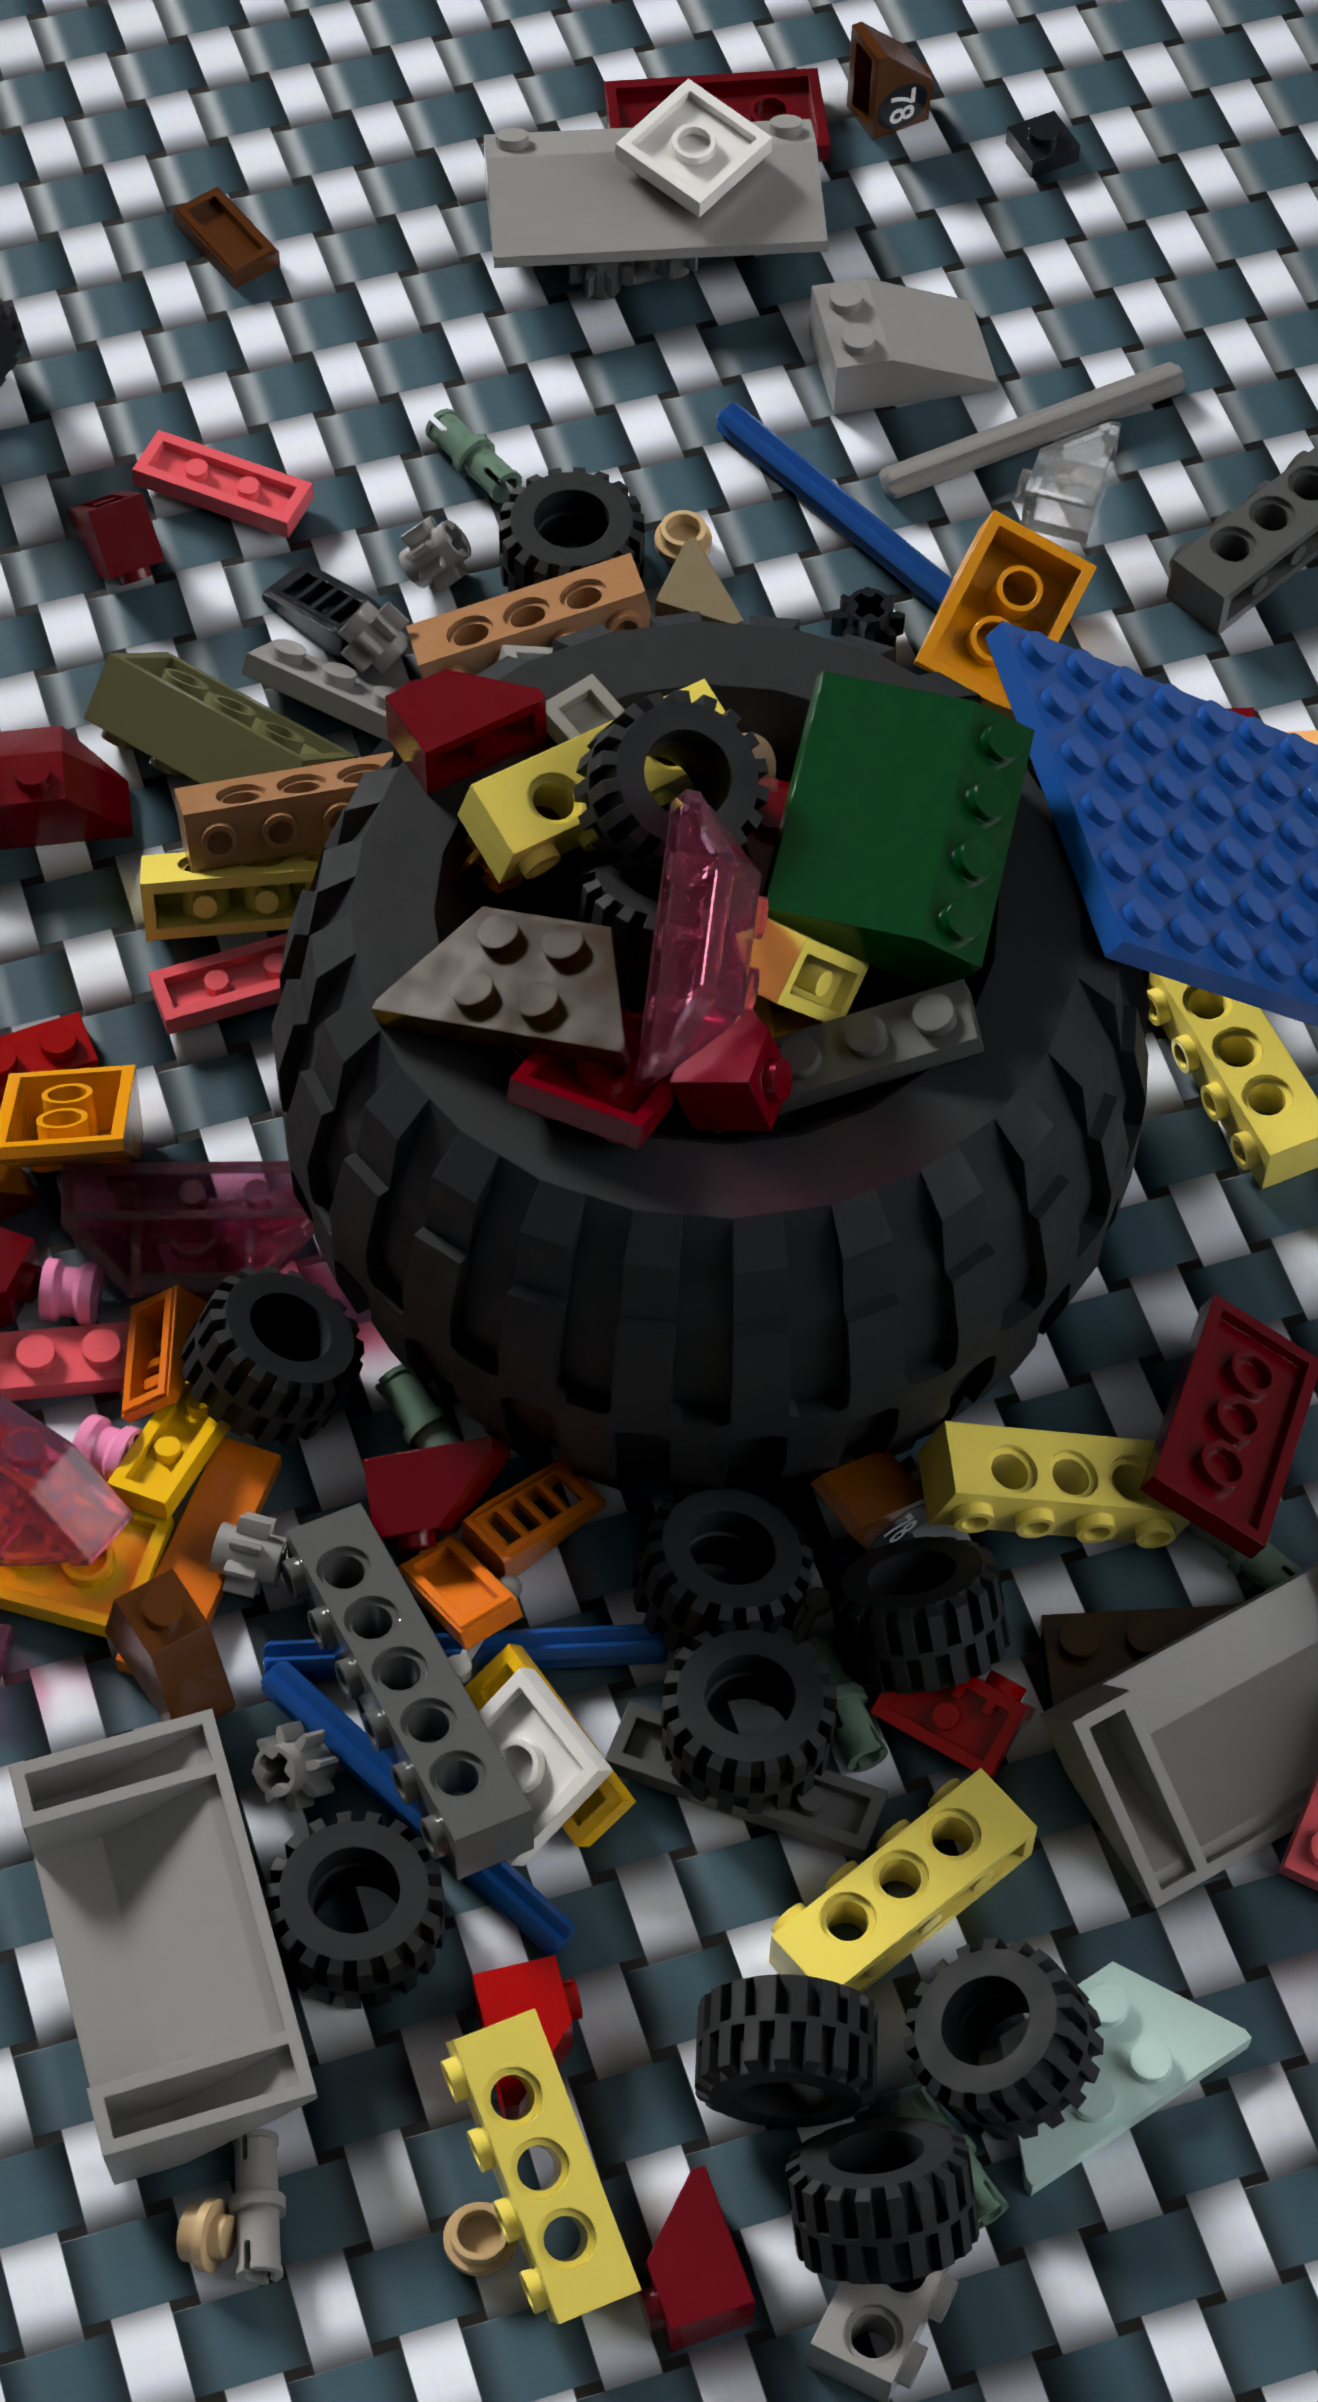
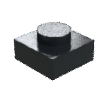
M1055 111L1007 127L1005 143L1031 178L1079 161L1081 145Z

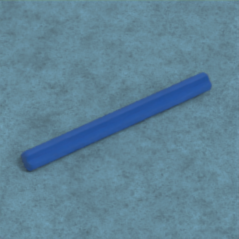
M731 403L726 409L718 413L716 428L722 435L938 612L953 580L738 403Z
M643 1624L499 1630L484 1640L471 1663L472 1672H480L508 1644L522 1645L539 1669L661 1664L666 1661L668 1649L661 1645L664 1638L661 1632L650 1634ZM434 1633L447 1658L461 1653L463 1647L450 1633ZM315 1639L273 1640L265 1643L263 1650L265 1674L278 1662L287 1661L307 1679L337 1678L334 1663L338 1660L331 1647L322 1650Z
M280 1661L275 1664L261 1680L262 1693L293 1722L301 1721L305 1733L323 1729L326 1732L323 1743L339 1757V1764L405 1825L409 1826L418 1837L421 1836L423 1839L419 1820L423 1817L415 1802L405 1805L399 1797L391 1776L390 1768L394 1764L389 1754L385 1750L376 1752L366 1732L289 1662ZM507 1861L464 1877L469 1884L545 1954L550 1956L556 1955L568 1945L574 1936V1923Z

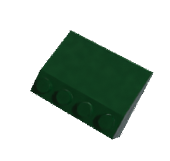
M823 671L816 678L758 913L924 990L966 979L981 969L983 965L1035 730L976 701Z

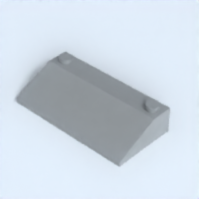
M783 114L774 116L770 121L752 122L773 137L772 152L700 218L615 158L616 143L634 127L527 132L521 128H505L499 130L496 134L484 135L486 198L494 268L828 251L826 219L817 143L811 119H801L795 115Z
M1318 1562L1040 1714L1067 1776L1145 1900L1152 1908L1156 1909L1294 1831L1318 1770Z
M213 1709L8 1766L22 1827L34 1856L90 2086L86 2090L102 2156L114 2185L184 2165L317 2099L318 2095Z

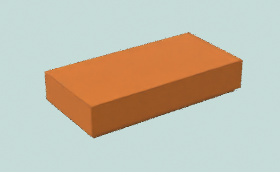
M453 1535L437 1543V1547L429 1548L397 1567L412 1595L465 1650L523 1617L518 1599Z

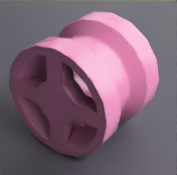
M48 1257L42 1269L39 1285L38 1314L40 1321L56 1323L60 1318L66 1317L74 1318L79 1325L96 1324L102 1298V1265L98 1262L86 1261L80 1267L67 1266L62 1259Z
M98 1414L88 1416L79 1427L72 1443L69 1457L71 1474L86 1481L98 1477L104 1479L106 1484L143 1429L132 1425L120 1429L114 1427L112 1421L107 1417Z

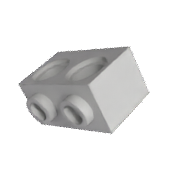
M951 2266L921 2277L922 2286L908 2293L898 2292L888 2284L863 2285L841 2281L810 2343L807 2366L879 2402H889L897 2384L910 2389L928 2351V2347L918 2343L929 2318L940 2324L942 2323L957 2291L959 2282L949 2278ZM865 2332L877 2333L888 2341L891 2351L880 2358H868L856 2351L852 2340Z

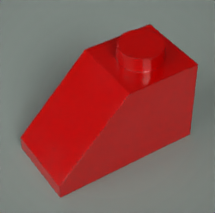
M556 1955L472 1974L474 2004L480 2028H485L535 2008L559 2069L573 2047L572 2021L583 2019V2011L575 1978H561ZM505 2076L498 2080L494 2086L502 2118L513 2120L524 2112L528 2096L524 2085L519 2080Z

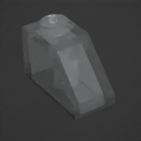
M1108 421L1040 448L1033 470L1023 469L1017 484L1015 503L1023 504L1021 525L1034 532L1087 545L1116 462L1121 423Z

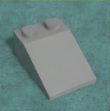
M870 278L827 283L811 287L809 335L834 415L997 390L998 381L971 301Z

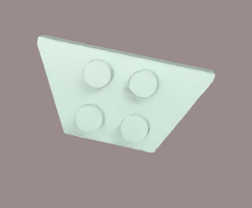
M1113 1961L1079 1983L1077 1986L1090 1999L1088 2003L1097 2011L1101 2026L1095 2029V2031L1104 2039L1103 2055L1092 2057V2061L1100 2068V2072L1095 2084L1085 2082L1080 2091L1087 2098L1078 2110L1069 2104L1061 2112L1065 2119L1063 2123L1051 2129L1043 2122L1038 2125V2136L1022 2139L1017 2134L1023 2166L1022 2181L1024 2189L1032 2196L1249 2047L1252 2039L1246 2029ZM1029 2017L1000 2036L998 2042L1000 2060L1010 2055L1021 2043L1028 2028Z

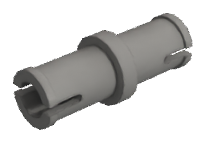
M255 2129L246 2134L247 2143H245V2135L232 2141L235 2165V2194L228 2199L229 2215H233L236 2218V2280L246 2285L269 2284L268 2271L270 2272V2280L274 2282L279 2281L283 2277L280 2219L286 2215V2196L278 2189L277 2147L279 2146V2137L271 2130Z

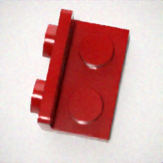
M991 1669L986 1680L977 1676L969 1679V1682L955 1687L944 1688L941 1691L914 1694L880 1692L869 1713L974 1772L982 1768L993 1780L1024 1721L1031 1720L1036 1708L1022 1701L1027 1691L1025 1687Z

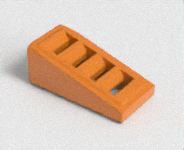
M178 1284L130 1307L121 1418L130 1423L178 1402L185 1379L182 1368L186 1361L181 1358L182 1349L187 1341V1336L206 1307L207 1302Z
M561 1457L486 1502L461 1521L462 1542L499 1579L505 1575L518 1577L606 1507V1500L584 1478L573 1475L572 1466L569 1463L563 1462ZM559 1482H562L580 1501L570 1507L552 1488ZM541 1497L558 1515L549 1519L534 1502ZM523 1512L537 1528L529 1531L516 1516ZM505 1526L517 1540L509 1544L497 1531Z

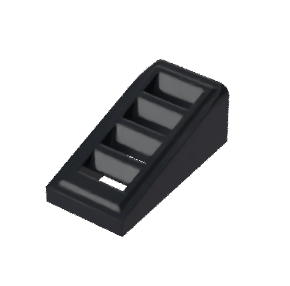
M305 561L262 592V599L265 603L341 664L348 661L340 653L349 643L338 632L367 600L378 610L382 607L368 595ZM304 583L308 585V587H306L296 596H289L292 592H294ZM317 593L321 596L310 606L304 604ZM331 604L334 606V608L327 612L325 615L320 613ZM344 615L348 617L342 623L337 622Z

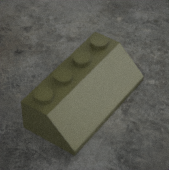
M169 652L109 653L83 718L103 729L101 737L109 743L129 750L137 748L151 756L149 764L154 768L173 776H182L184 774L199 784L358 758L357 755Z

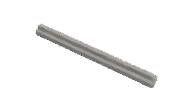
M1167 362L884 467L879 473L882 490L886 496L892 499H899L1180 394L1186 385L1183 371L1179 365Z

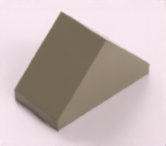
M696 537L686 540L655 600V617L700 611L702 621L744 624L742 616Z

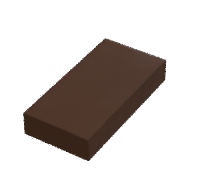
M219 187L172 210L174 225L234 289L280 266L279 251Z

